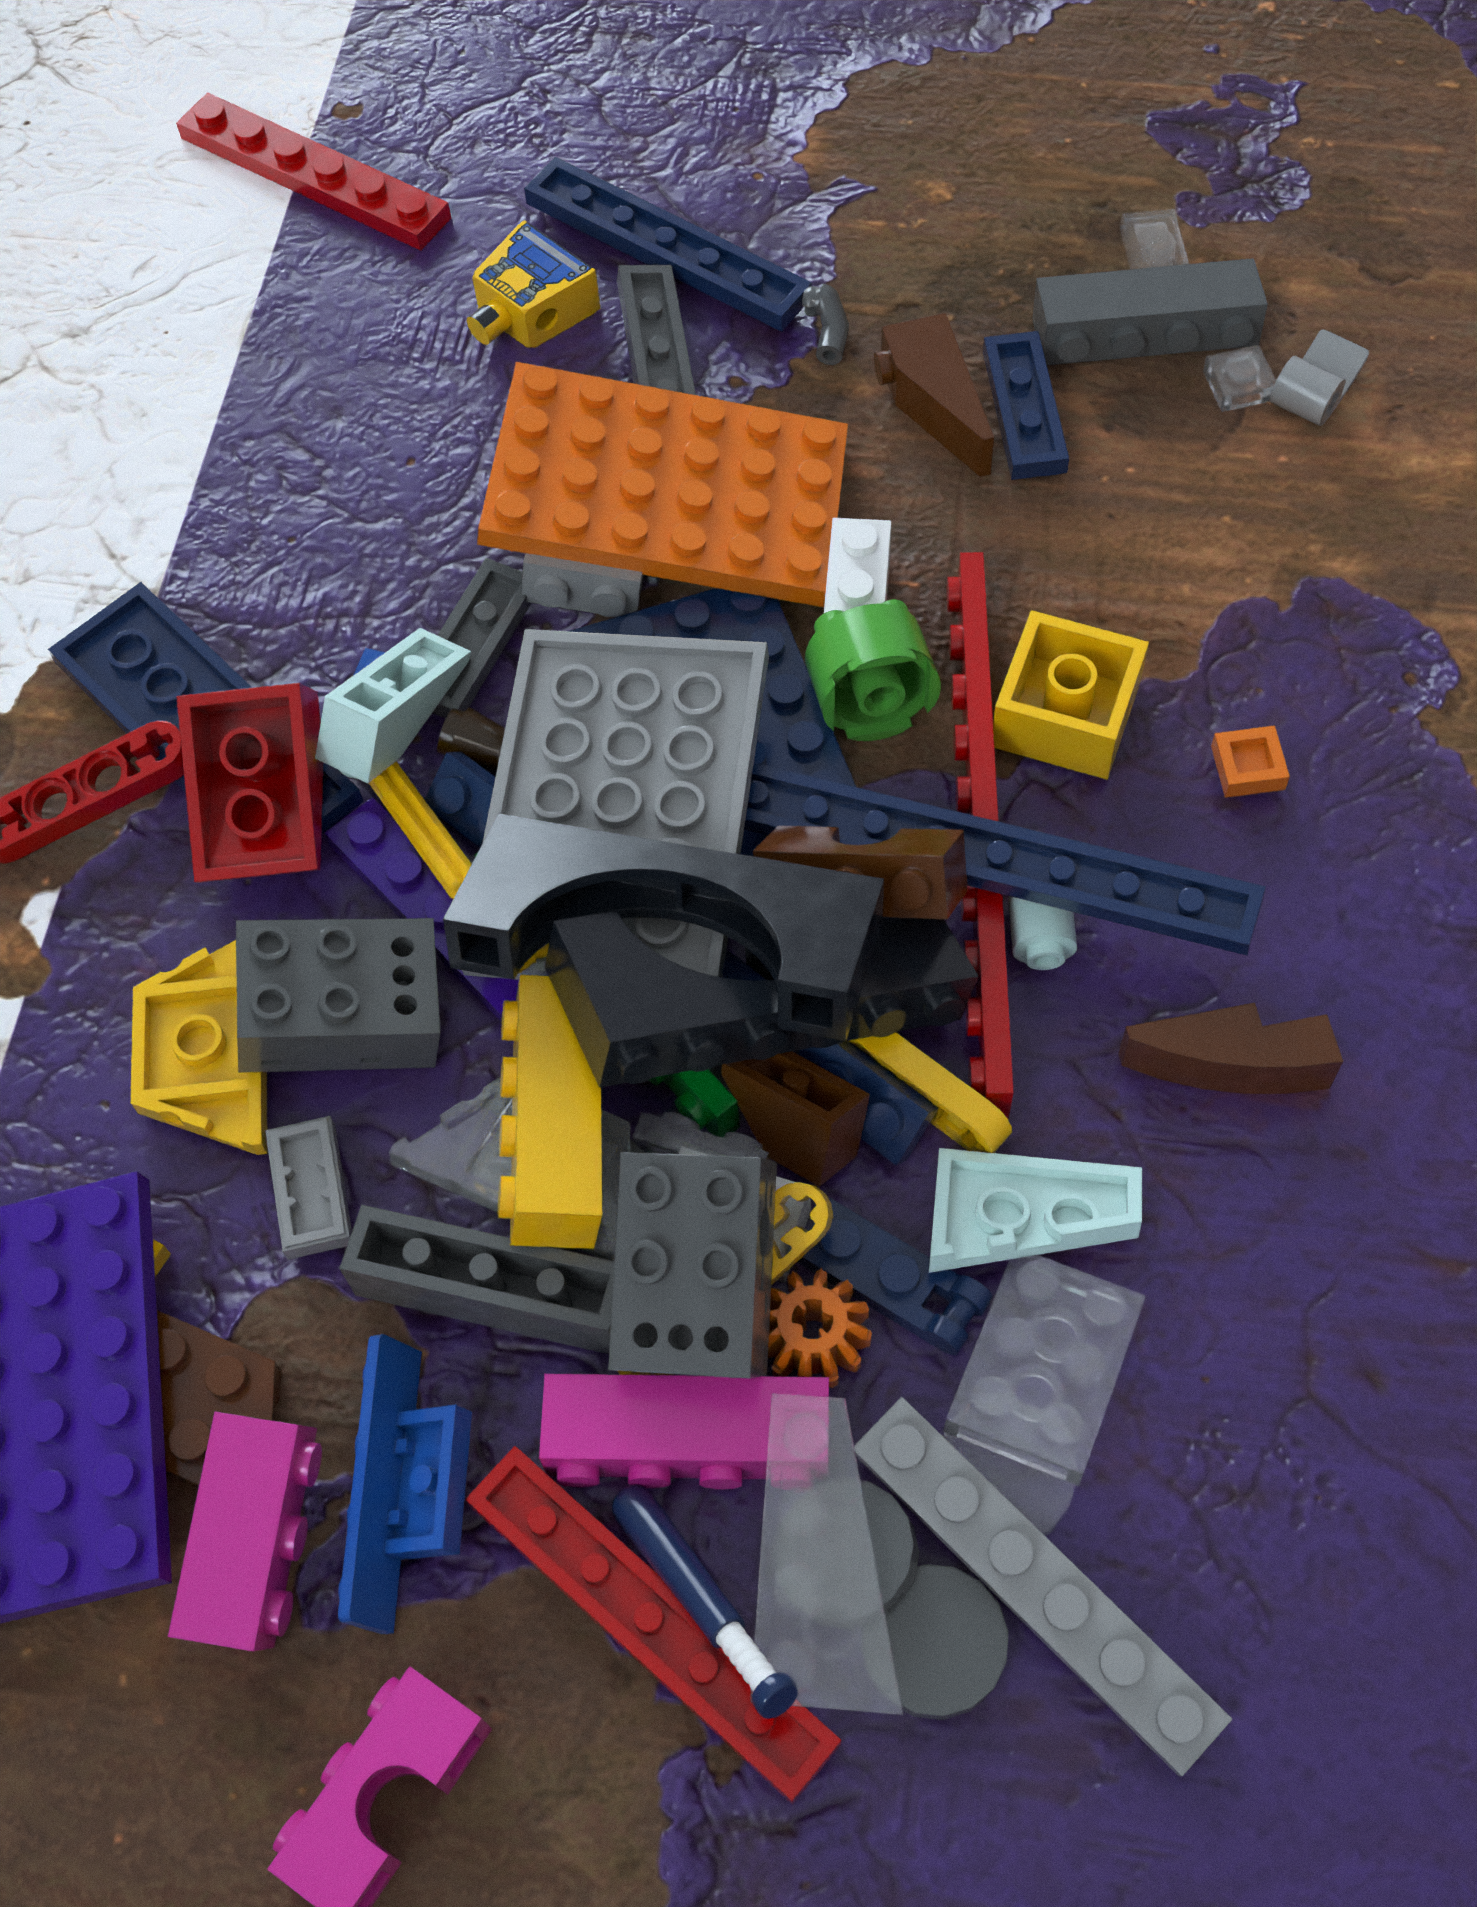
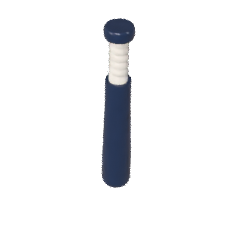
M630 1485L619 1491L612 1502V1514L626 1535L690 1614L712 1646L717 1649L722 1648L724 1654L729 1656L731 1663L736 1666L737 1671L743 1675V1679L753 1691L752 1703L759 1715L770 1719L783 1714L793 1705L798 1696V1688L795 1681L787 1673L776 1672L767 1661L765 1655L761 1653L758 1646L754 1644L751 1637L745 1631L743 1618L720 1590L651 1492L642 1485Z

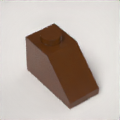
M793 1051L777 1054L765 1060L749 1059L722 1065L721 1074L732 1095L738 1101L737 1104L765 1156L819 1187L857 1157L870 1097L869 1093Z

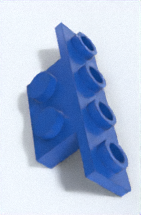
M385 1334L369 1337L366 1364L363 1369V1393L359 1429L355 1439L356 1456L351 1500L347 1510L348 1527L343 1572L338 1589V1619L341 1623L379 1634H394L401 1560L460 1554L472 1411L456 1404L416 1410L422 1351Z

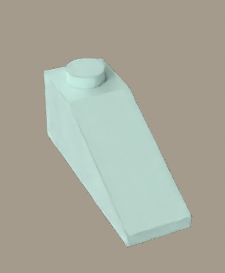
M422 628L417 629L325 696L315 759L338 769L347 777L359 779L366 783L371 782L402 756L469 662L471 651Z

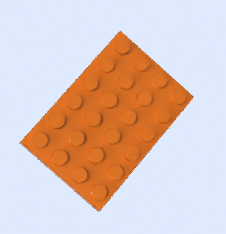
M516 362L479 522L477 545L642 572V575L824 607L832 519L838 518L848 424Z

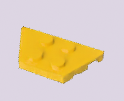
M236 940L211 954L204 947L183 959L175 969L168 972H159L133 987L131 1105L140 1115L256 1155L267 1154L265 1132L267 1130V1072L238 1073Z

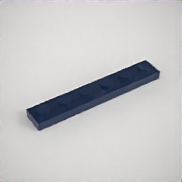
M556 156L524 188L526 204L647 265H671L675 279L781 332L804 308L802 306L803 293L806 288L812 286V282Z

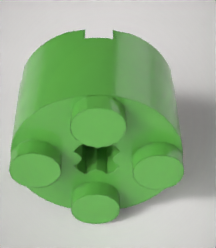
M892 599L881 604H867L846 611L831 610L819 616L815 621V634L808 643L805 652V664L823 718L827 726L833 731L834 726L845 730L847 738L856 741L881 740L898 735L912 727L913 724L910 717L915 715L924 706L927 714L935 706L941 690L940 677L918 621L909 612L907 605L903 601Z

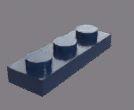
M1039 331L984 337L983 356L1011 480L1067 473L1069 455Z

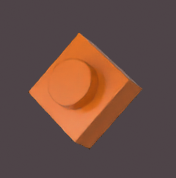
M1275 725L1214 734L1211 749L1225 798L1286 789L1290 776Z

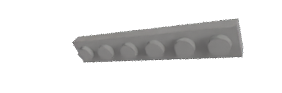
M903 1397L852 1448V1453L1178 1776H1183L1232 1721V1718Z

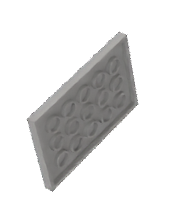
M525 629L483 842L497 815L505 814L740 854L769 660L767 642ZM662 918L622 919L637 938L668 960L701 973L723 977L728 943L726 935L696 924ZM546 957L537 959V963L532 964L528 969L517 974L515 979L519 980L520 975L548 976L545 969ZM462 970L463 974L468 976L502 978Z

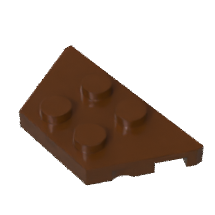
M157 1310L166 1474L199 1488L214 1412L275 1421V1407L280 1401L281 1369L275 1361Z

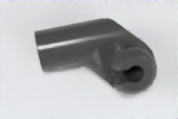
M824 283L821 287L809 286L805 289L802 298V306L805 307L804 313L809 317L820 316L822 323L816 357L824 364L836 365L842 360L849 332V322L838 291L832 286Z

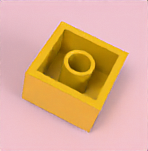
M1031 610L995 705L993 720L994 748L1108 780L1140 686L1149 642Z

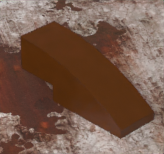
M1255 1003L1126 1026L1118 1053L1122 1066L1157 1079L1199 1089L1240 1094H1292L1330 1089L1343 1063L1327 1014L1262 1026Z

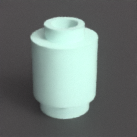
M1008 896L1014 957L1036 970H1050L1063 965L1065 959L1071 957L1077 950L1074 912Z

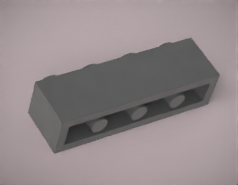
M1251 258L1036 278L1032 319L1035 331H1039L1046 364L1056 365L1259 346L1268 303L1255 260Z
M361 1204L339 1268L356 1296L609 1354L614 1261L553 1247L510 1246V1238Z

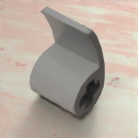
M1320 330L1303 359L1292 356L1288 360L1273 387L1270 402L1316 425L1322 426L1356 379L1367 361L1369 351L1334 333Z

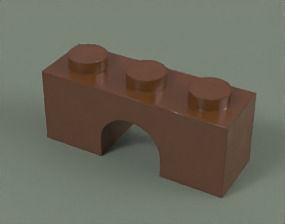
M777 826L753 850V857L883 878V917L948 919L967 893L964 830L901 828L888 840L873 844L850 845L840 843L839 827Z

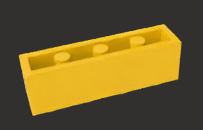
M520 975L516 1001L504 1000L502 1011L501 1039L513 1041V1057L502 1058L500 1097L513 1099L512 1115H501L499 1157H511V1176H500L498 1218L510 1219V1246L594 1249L602 1218L601 1088H599L549 976Z

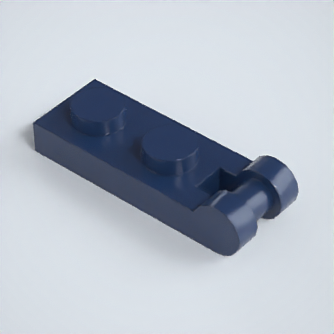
M830 1198L833 1210L831 1228L797 1263L813 1273L822 1268L823 1271L827 1272V1281L835 1286L848 1279L853 1285L852 1296L861 1302H866L872 1309L939 1350L956 1356L968 1339V1334L965 1331L966 1327L974 1315H983L993 1299L992 1293L977 1280L966 1275H958L950 1269L929 1273L930 1257ZM815 1223L812 1224L808 1231H810L813 1228ZM934 1293L949 1301L942 1315L934 1314L925 1309Z

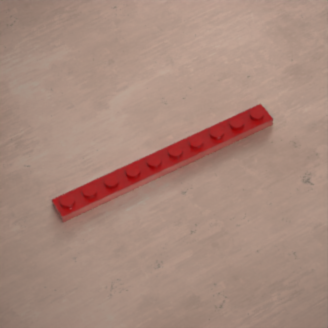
M962 552L959 556L958 577H947V612H958L959 624L949 626L950 661H960L961 674H952L951 706L952 710H963V724L954 725L953 751L954 761H965L966 776L956 777V811L998 821L984 553ZM967 886V893L961 900L962 922H973L974 940H964L963 951L979 976L976 981L977 997H970L966 1006L967 1036H978L979 1056L969 1057V1086L993 1103L1009 1119L1014 1091L1003 894Z

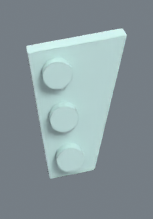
M939 1148L929 1273L1136 1239L1139 1237L1142 1223V1167Z

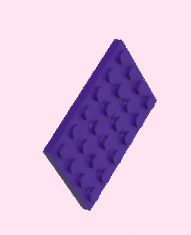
M138 1171L0 1207V1624L172 1583L150 1180Z

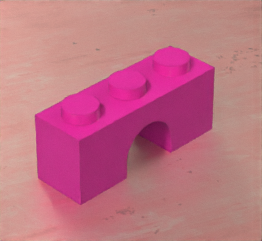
M410 1666L400 1680L392 1677L381 1687L372 1700L367 1715L372 1718L369 1725L355 1745L346 1742L337 1750L322 1773L321 1782L326 1785L307 1812L299 1809L289 1818L274 1841L273 1850L278 1854L267 1870L315 1907H372L402 1863L385 1850L372 1833L370 1812L378 1792L395 1778L414 1775L430 1781L448 1795L492 1730L480 1716Z

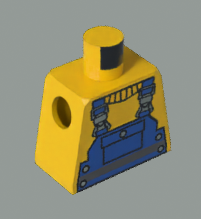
M524 220L475 270L472 279L478 310L467 318V325L473 336L484 345H488L505 331L525 347L536 348L601 309L596 270Z

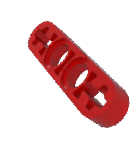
M157 720L147 723L0 797V826L2 824L7 825L2 829L3 839L0 840V863L7 864L16 861L179 779L184 775L180 730L168 721ZM167 742L169 745L165 748L166 757L157 761L156 758L160 755L158 747ZM136 757L138 759L135 761V764L141 769L140 772L130 762L131 758ZM120 766L121 776L116 786L104 792L96 791L95 783L99 774L108 767ZM66 793L67 802L63 811L54 818L43 819L42 808L46 800L54 794ZM29 822L32 824L29 828L24 826Z

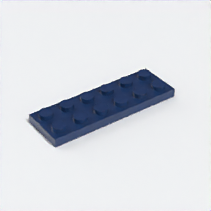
M139 582L47 649L55 664L126 734L157 720L168 721L180 730L177 696L252 688L142 582ZM167 742L158 747L160 755L156 758L157 761L166 757L165 748L169 745ZM324 762L321 835L364 802L359 788L338 769ZM183 775L174 782L186 793Z

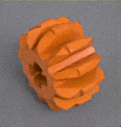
M822 1268L816 1271L813 1285L804 1286L802 1278L798 1273L792 1271L787 1276L789 1294L779 1289L771 1288L768 1358L776 1357L772 1365V1374L774 1377H787L794 1369L798 1370V1377H812V1374L821 1373L822 1377H829V1388H834L839 1384L836 1365L847 1371L857 1372L861 1367V1357L856 1349H863L871 1345L872 1332L861 1325L869 1318L868 1305L866 1302L861 1301L850 1302L853 1295V1285L848 1279L838 1283L830 1290L827 1288V1272L823 1271ZM807 1321L822 1323L818 1339L803 1337V1331L807 1330Z

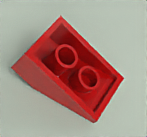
M301 683L177 696L194 882L201 883L320 870L323 762L315 759L321 724L318 692Z

